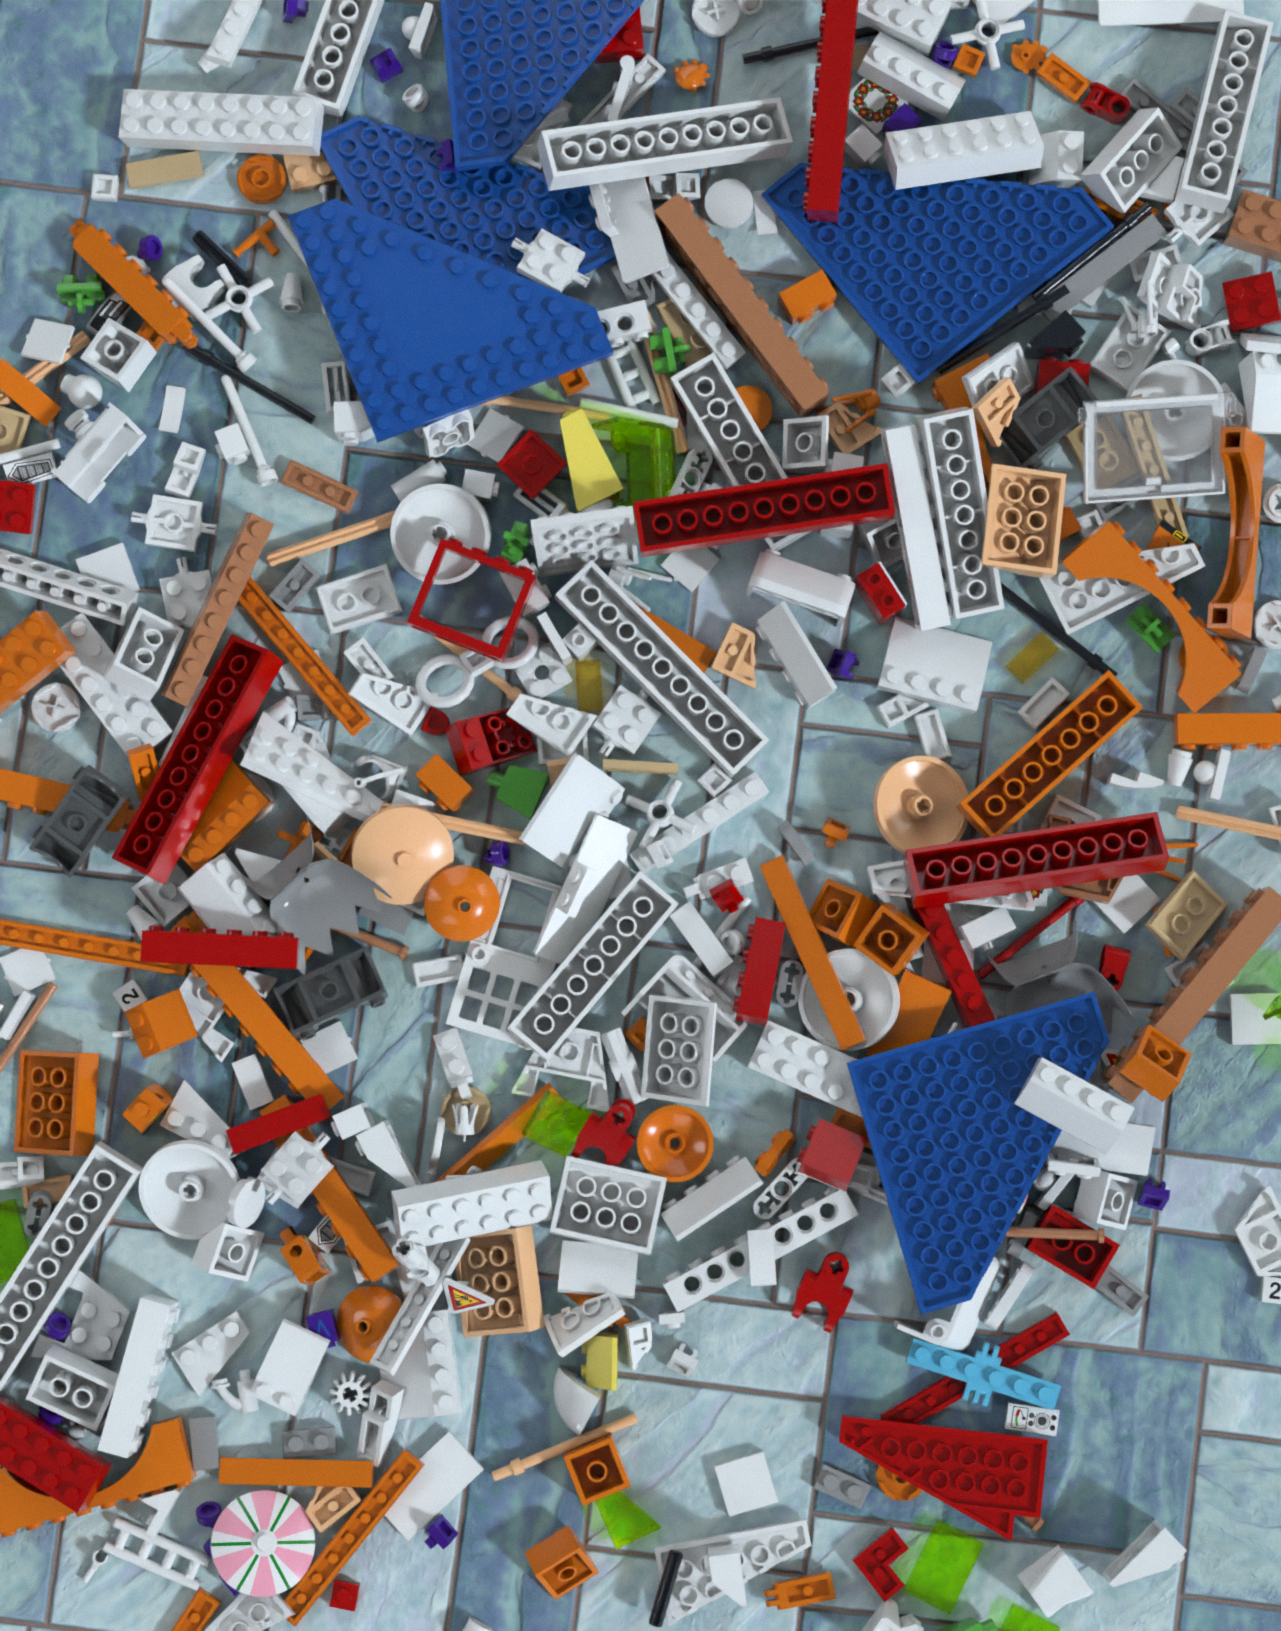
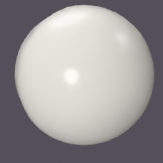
M67 374L60 386L61 392L67 394L70 401L81 409L95 407L100 402L103 394L100 382L91 375L82 374L74 376Z

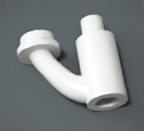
M287 696L265 709L264 712L277 722L285 718L283 726L290 732L292 731L295 724L297 707L292 698Z
M249 1369L239 1370L240 1381H237L239 1398L233 1396L226 1388L230 1386L227 1378L212 1380L211 1389H216L232 1408L241 1411V1413L259 1410L258 1398L249 1395L255 1378L250 1377Z

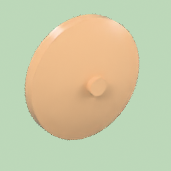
M922 755L902 759L890 766L877 783L873 798V812L877 827L885 840L904 854L906 849L958 842L967 828L968 820L958 811L956 806L968 796V792L959 774L944 761Z
M409 804L388 806L372 814L358 829L351 848L353 869L374 881L392 897L390 898L373 888L378 900L395 905L413 904L424 900L426 889L432 879L441 871L452 867L454 860L453 842L443 822L432 812Z

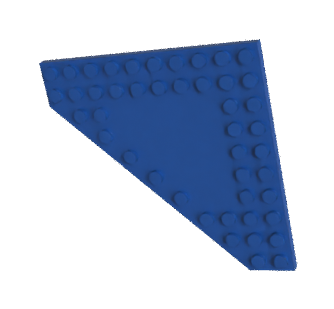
M440 0L456 170L464 171L507 165L644 0Z
M360 115L322 132L320 150L347 200L354 207L524 278L527 277L516 272L524 253L512 248L511 245L516 237L530 244L535 240L541 229L585 252V257L578 267V272L583 275L616 260L611 238L603 231H600L596 225L595 217H597V212L589 200V194H591L589 185L549 191L543 173L536 172L534 168L507 163V165L464 170L458 173L454 170L443 171L437 167V164L442 163L444 159L435 154L436 150L442 147L441 142L419 133L415 135L402 131V128L393 125L369 121V118Z
M799 163L761 194L764 201L817 265L823 269L827 277L895 359L904 367L917 385L922 383L1114 228L1111 221L1084 189L1077 187L1061 188L1055 185L1021 184V182L986 181V179L970 178L895 190L890 172L860 168V170L847 169L843 167L838 223L809 221L807 213L803 212L804 191L809 192L805 182L806 166L811 167L808 163Z
M332 199L288 215L377 443L614 355L594 306L338 199Z
M1095 992L846 1063L920 1314L963 1303L973 1298L980 1281L988 1270L995 1253L1004 1240L1017 1212H1019L1034 1180L1037 1178L1050 1150L1062 1131L1014 1103L1038 1058L1041 1057L1087 1082L1089 1081L1103 1051L1110 1041Z

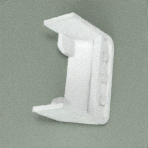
M772 549L760 552L747 587V597H751L752 591L755 590L838 619L836 627L841 628L856 586L852 582V577L841 573L835 576L780 557L781 553Z
M680 955L671 957L621 1012L625 1016L637 1003L648 1010L649 995L666 994L717 1003L712 1066L748 1025V1022L735 1020L737 1012L732 1011L734 1001L689 960Z
M995 1256L993 1257L973 1298L956 1304L950 1322L941 1318H933L926 1323L923 1331L897 1320L894 1321L893 1325L901 1331L932 1344L954 1351L965 1350L970 1345L999 1273L1000 1264Z

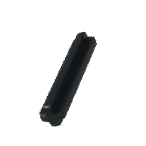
M199 230L193 236L194 243L218 266L226 265L238 285L247 288L251 284V277L203 231Z
M669 1551L649 1618V1624L652 1626L662 1627L683 1557L680 1551Z

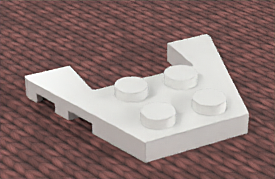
M237 967L263 998L267 997L278 980L269 975ZM190 972L179 988L196 1031L217 1059L223 1062L235 1044L234 1041L214 1029L215 1024L224 1013V1009L221 1006L225 1003L219 996L214 998L207 991L205 986L208 983L202 976L198 979Z
M575 1027L546 1062L533 1052L512 1089L513 1094L532 1097L536 1092L540 1071L591 1081L587 1108L608 1112L610 1105L600 1032Z
M79 1269L69 1287L83 1292V1296L66 1341L56 1340L41 1333L33 1349L32 1357L44 1358L47 1351L55 1344L85 1359L112 1360L114 1358L132 1310L109 1291L103 1289L92 1277Z

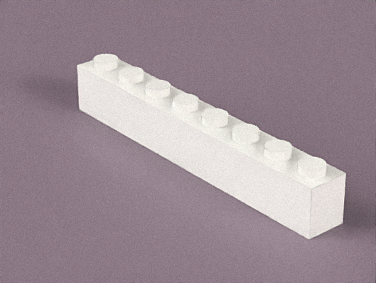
M915 424L882 429L880 433L885 460L888 464L895 516L916 629L924 631L951 625L950 618L953 617L950 603H947L945 593H948V584L946 579L942 578L941 569L944 568V561L941 553L938 554L937 544L940 540L936 528L934 529L932 519L935 518V511L932 503L929 504L928 499L931 489L929 480L924 477L923 469L926 468V460L924 454H920L919 443L922 442L920 430L916 428Z

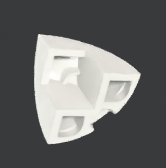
M559 1365L553 1387L555 1405L564 1423L580 1436L602 1394L576 1380L577 1374Z

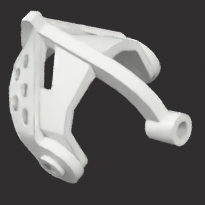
M375 755L362 756L354 761L355 766L358 767L375 763L383 771V773L367 778H356L354 785L357 788H363L369 782L385 778L386 791L384 796L379 798L384 803L392 802L396 789H401L405 773L410 771L408 766L403 767L386 758Z

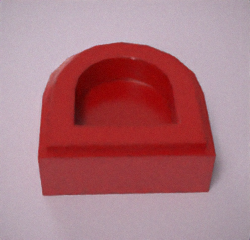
M430 707L420 730L434 736H441L446 733L445 728L450 726L449 718L444 712Z

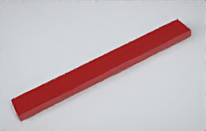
M1055 1311L997 1345L1000 1346L997 1357L1002 1358L1000 1365L1012 1369L1067 1337L1070 1333ZM944 1376L881 1413L880 1416L882 1420L919 1424L961 1399L966 1382Z

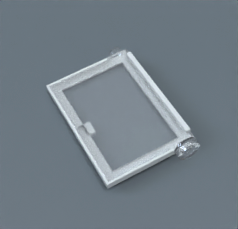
M1218 392L1083 401V407L1078 408L1077 415L1079 423H1083L1084 503L1225 494V467L1219 453L1221 428L1226 427V418H1233L1236 414L1237 405L1234 393Z

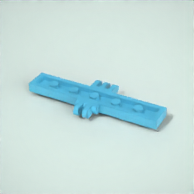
M915 1337L912 1338L905 1362L966 1382L962 1400L967 1401L971 1391L974 1392L971 1403L977 1404L980 1395H983L981 1406L987 1407L991 1393L995 1391L1050 1410L1055 1409L1061 1385L1001 1366L1002 1358L997 1357L1000 1346L994 1345L991 1354H988L990 1343L984 1342L982 1350H976L973 1357Z

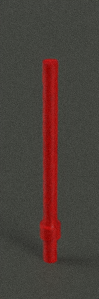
M1069 896L1070 898L995 956L993 960L997 964L1007 961L1076 905L1079 907L1086 900ZM989 961L976 974L983 980L996 968Z

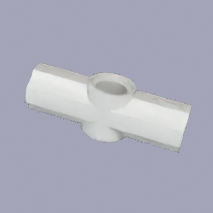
M621 1027L600 1035L610 1059L608 1062L616 1082H619L624 1097L633 1104L648 1099L641 1097L642 1081L639 1076L640 1071L633 1053L628 1048Z
M406 1237L397 1239L396 1244L392 1247V1253L406 1268V1276L410 1279H417L427 1287L435 1285L438 1278L441 1277L440 1269L427 1256L426 1247L416 1245Z

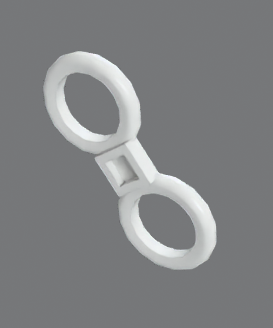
M510 616L500 618L491 623L485 629L481 641L491 644L494 636L500 630L506 628ZM521 618L517 628L522 629L528 634V645L521 654L512 658H505L503 663L470 650L459 656L446 654L429 659L421 666L416 675L415 687L419 697L426 704L436 708H449L466 699L474 687V678L493 666L500 669H515L525 665L534 657L539 647V635L536 627L527 619ZM442 666L459 668L464 674V680L460 689L454 694L439 697L427 690V679L436 668Z

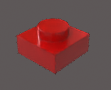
M335 1579L329 1607L355 1612L360 1584Z

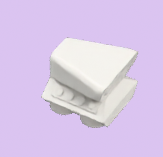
M469 409L414 429V432L420 438H424L425 451L429 458L440 457L446 454L449 449L463 447L475 438L473 419Z
M1059 1545L1048 1550L1043 1557L1032 1565L1027 1566L1023 1572L1017 1575L1047 1618L1066 1604L1088 1597L1093 1593Z
M890 1597L885 1602L884 1600L881 1602L861 1631H923L924 1628L912 1613L899 1617L898 1605Z

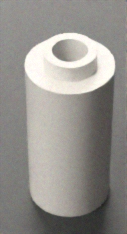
M431 460L392 484L391 488L399 501L402 502L408 494L420 487L445 482L444 476L448 473L440 461L435 463L434 460Z

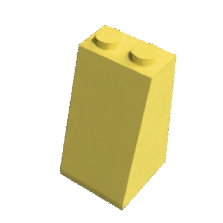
M572 409L562 415L563 418L560 419V426L577 513L603 500L611 499L614 504L624 499V488L583 409L578 411Z

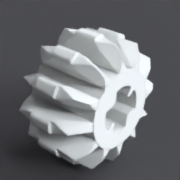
M351 1371L349 1379L347 1374L343 1372L340 1374L342 1381L334 1379L332 1382L337 1388L330 1389L329 1393L337 1395V1397L331 1400V1404L340 1402L341 1405L337 1411L341 1412L344 1407H347L346 1413L348 1416L352 1414L353 1407L360 1414L362 1413L361 1405L369 1407V1401L365 1398H370L371 1391H365V1389L370 1388L372 1383H362L366 1377L364 1374L359 1379H356V1371ZM347 1387H350L351 1390L356 1389L357 1394L354 1396L356 1399H353L352 1396H346Z

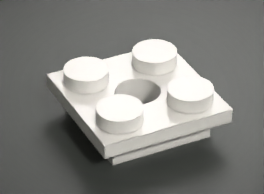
M551 642L540 647L534 657L525 665L514 669L528 695L538 699H543L573 682ZM539 667H546L550 673L548 678L539 680L535 676V671Z

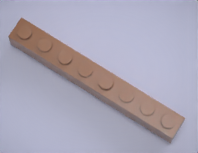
M246 512L160 692L161 695L188 707L273 529V523L253 513Z

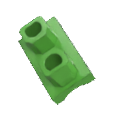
M99 274L87 275L86 282L78 283L77 276L64 275L62 283L57 284L56 290L59 293L61 304H68L69 307L77 306L79 313H85L86 306H94V303H103L106 300V293Z
M669 327L662 328L661 333L649 336V345L651 351L664 349L665 357L653 359L655 374H669L670 378L677 372L674 356L678 357L679 363H685V354L691 352V346L683 345L682 338L678 337L674 339L675 347H673Z
M516 520L511 532L505 530L503 535L504 547L502 548V557L510 561L509 564H516L521 561L524 553L528 554L531 548L528 539L531 533L529 530L530 526Z
M1144 603L1125 620L1132 630L1156 654L1175 637L1170 629Z

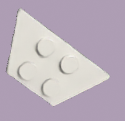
M1268 1185L1260 1192L1233 1230L1256 1276L1281 1277V1206L1271 1186Z

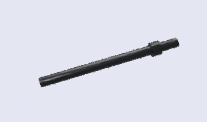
M868 26L856 29L855 39L878 35L879 31ZM818 37L773 48L771 45L762 47L760 51L742 54L743 63L748 64L762 60L763 62L773 61L775 57L815 49L818 46V41H823V39Z
M1146 202L1133 213H1128L1124 216L1120 224L1031 295L1032 298L1037 302V298L1045 293L1049 294L1124 232L1136 227L1139 224L1138 221L1152 211V207Z
M1064 284L1047 295L1045 293L1037 298L1038 301L966 346L941 366L938 372L940 374L944 373L1043 309L1047 311L1054 306V302L1070 293L1067 286Z
M183 346V350L197 357L198 361L208 367L210 365L307 423L312 424L314 422L315 415L216 358L215 354L208 349L203 350L198 346L188 349Z
M1001 583L1002 595L1005 599L1088 662L1087 666L1093 670L1097 669L1103 675L1108 670L1114 676L1118 674L1102 661L1103 658L1097 653H1091Z

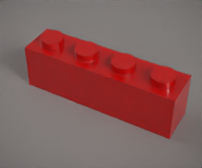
M756 917L754 925L749 924L746 939L751 940L749 949L744 948L741 962L746 964L745 972L739 973L737 987L741 988L740 997L735 996L732 1011L737 1012L735 1020L766 1026L786 923Z

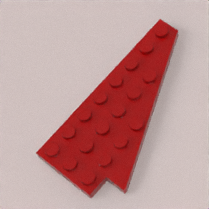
M841 1415L840 1443L1006 1539L1012 1540L1014 1515L1040 1518L1048 1445L1047 1438Z

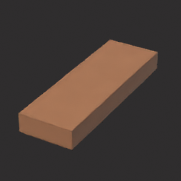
M290 460L280 480L281 484L348 515L359 494V491L293 460Z

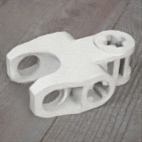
M199 254L176 265L160 282L163 286V279L170 278L203 312L213 308L227 289L221 279L204 288L194 285L196 274L205 265ZM166 289V292L174 299L172 304L175 307L178 305L182 306L190 315L189 317L196 321L197 319Z

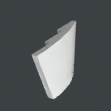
M1151 252L1137 297L1147 305L1146 281L1150 279L1153 310L1189 330L1195 331L1200 329L1201 324H1197L1198 308L1202 307L1201 290L1203 276L1190 263L1172 264L1161 252Z

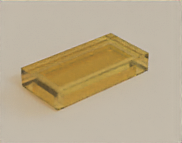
M1041 631L1005 667L1024 684L1059 648Z
M600 659L575 661L578 711L603 710Z

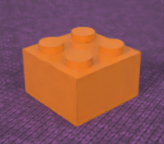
M889 902L879 907L853 946L892 976L903 972L930 932Z
M612 1433L564 1453L563 1458L582 1506L631 1486L630 1477Z

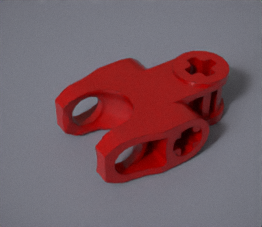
M619 1098L612 1103L604 1118L592 1111L578 1134L571 1156L578 1158L586 1148L595 1146L604 1152L606 1165L616 1167L620 1164L636 1139L625 1132L636 1113L634 1104L629 1099ZM620 1111L624 1113L622 1117L618 1115Z
M836 1251L830 1252L825 1256L818 1273L806 1268L796 1290V1298L791 1316L799 1319L807 1304L815 1301L821 1302L828 1311L823 1330L831 1333L838 1320L845 1313L854 1289L843 1285L850 1268L845 1255ZM838 1259L842 1269H836L833 1272L830 1263H835Z

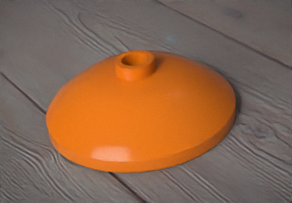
M467 865L453 866L441 871L432 879L424 896V912L429 924L439 935L453 941H470L485 934L493 926L500 909L499 892L493 880L480 869ZM468 902V909L461 910V903Z
M668 1105L655 1110L644 1120L638 1132L637 1151L642 1164L652 1175L665 1177L668 1182L687 1181L697 1176L707 1166L713 1153L714 1141L709 1124L701 1114L686 1106ZM673 1138L680 1140V1145L676 1148L670 1145V1141Z
M378 1285L359 1287L350 1292L339 1307L336 1323L340 1341L349 1354L360 1361L370 1362L403 1304L396 1294L389 1289ZM363 1322L367 1325L366 1331L362 1327Z

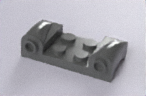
M1068 367L1013 412L1009 427H1004L1000 435L1001 444L1009 452L1018 467L1036 470L1043 464L1041 460L1044 457V453L1083 423V401H1097L1098 399L1075 369ZM1102 413L1096 414V421L1103 416Z
M90 765L85 768L81 766L74 774V783L44 827L41 825L32 836L35 840L29 847L33 852L42 854L55 862L69 878L77 873L97 840L130 796L128 792Z
M366 946L273 989L285 1014L292 1035L297 1039L301 1038L303 1041L316 1035L315 1031L319 1029L318 1025L363 1004L377 1008L386 1002L385 999L389 996Z

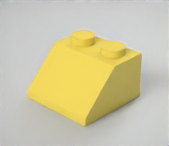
M599 1332L582 1344V1354H587L586 1364H581V1380H586V1385L591 1388L617 1391L618 1332Z

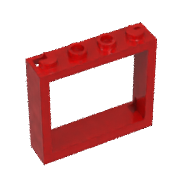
M441 538L407 624L411 628L503 663L537 581L536 575L532 574L533 570L528 567L519 565L516 568L509 565L510 561L499 556L493 559L485 556L486 552L479 548L472 547L470 550L462 547L463 543L456 539L449 538L447 541ZM446 551L525 581L498 647L420 617Z

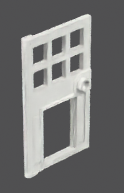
M492 866L489 877L493 880L499 892V913L493 926L485 934L470 940L446 1024L509 1042L525 1050H531L514 1034L506 1031L512 1010L522 1011L525 1007L515 1003L520 982L538 986V992L553 974L556 962L536 954L532 957L492 944L511 880L553 892L541 933L563 886ZM474 967L491 973L485 994L467 989ZM497 975L514 979L508 1001L491 996ZM465 996L482 1000L476 1022L459 1017ZM489 1002L506 1007L500 1029L483 1024Z

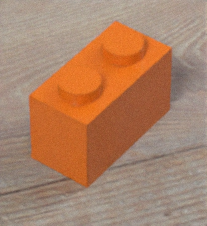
M823 269L781 291L778 294V301L792 325L797 322L803 324L813 317V313L819 310L825 312L832 308L837 294Z
M437 753L415 774L420 780L417 785L427 794L432 791L438 797L435 802L445 812L450 809L456 813L475 793V790Z

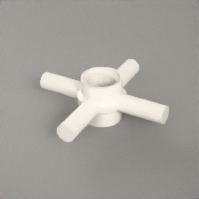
M975 0L980 21L976 24L974 30L950 35L951 44L955 45L976 40L979 45L986 47L991 70H996L1000 68V62L995 43L999 40L1001 34L1024 30L1025 23L1022 19L999 24L996 19L989 17L986 0ZM982 29H991L993 36H985L982 33Z
M225 264L218 266L216 269L228 289L225 296L226 301L204 313L212 320L231 309L234 312L242 313L253 334L260 332L262 329L250 307L254 296L274 286L271 278L268 277L246 288L235 283ZM241 293L246 296L242 304L232 302L236 294Z
M672 780L663 800H655L651 804L634 796H627L625 804L647 813V818L650 822L639 845L647 850L646 847L652 843L659 828L664 829L674 825L691 834L695 832L697 825L676 816L671 806L682 785V782L679 780ZM659 810H666L667 813L663 818H655V814Z

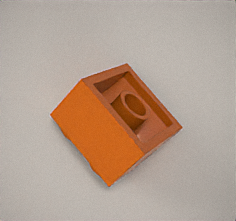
M827 878L809 913L819 932L856 949L853 944L872 919L879 904L862 893Z
M180 989L125 1011L143 1059L163 1053L198 1036Z
M1148 1024L1126 1056L1120 1073L1163 1102L1180 1084L1192 1053Z
M569 1525L557 1530L553 1535L524 1552L534 1575L555 1600L599 1573L582 1542Z

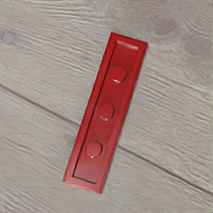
M321 1093L227 1129L226 1133L234 1154H238L332 1117L324 1095Z

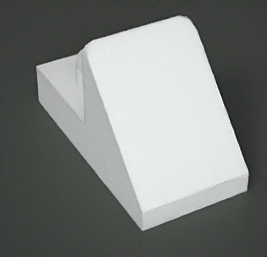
M183 1487L169 1488L163 1493L156 1495L148 1494L141 1498L142 1502L158 1510L157 1512L153 1510L145 1524L149 1527L145 1534L153 1538L159 1534L183 1491Z

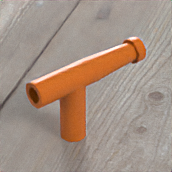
M269 219L249 235L236 249H232V252L239 258L240 254L260 241L272 257H275L279 254L280 250L267 234L276 225Z

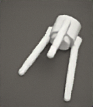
M1150 279L1146 281L1147 313L1139 315L1138 321L1135 320L1124 296L1121 297L1124 310L1131 323L1132 332H1138L1139 338L1156 336L1159 330L1158 312L1153 310Z
M617 562L612 565L608 575L633 602L647 612L650 611V607L625 589L623 585L628 586L633 576L646 580H651L652 578L672 582L673 580L671 577L631 568Z

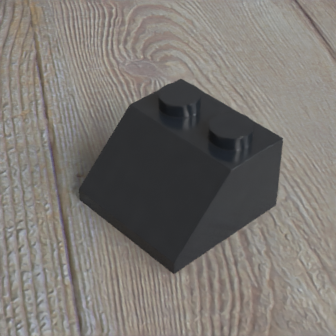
M1065 310L1028 343L1023 352L1025 359L1044 360L1046 357H1054L1060 361L1065 356L1070 358L1084 343L1082 338L1086 331Z

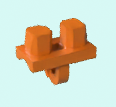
M302 819L295 836L279 830L277 837L291 843L285 857L308 837L310 833L308 821ZM309 822L313 842H320L323 833L313 827V823Z

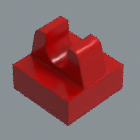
M731 878L709 890L722 912L728 909L731 914L739 909L738 903L744 901L741 892Z

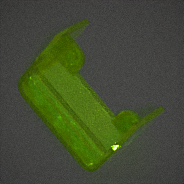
M619 416L593 423V429L610 432L611 444L615 451L626 454L627 502L617 503L615 507L633 506L635 527H637L633 502L668 497L676 480L675 437L673 430L666 424Z

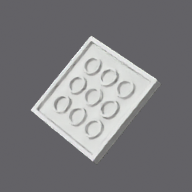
M616 506L613 509L606 510L592 509L588 512L576 514L569 512L561 516H541L530 520L540 577L579 572L590 560H593L600 569L611 568L615 562L622 565L639 564L633 506Z

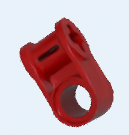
M1092 82L1089 86L1090 92L1086 99L1080 103L1081 109L1111 124L1118 125L1123 123L1130 109L1129 99L1110 90L1103 84ZM1119 106L1124 112L1115 113L1112 107Z
M1105 944L1101 952L1098 972L1105 979L1111 977V982L1114 983L1112 987L1118 991L1123 985L1131 951Z

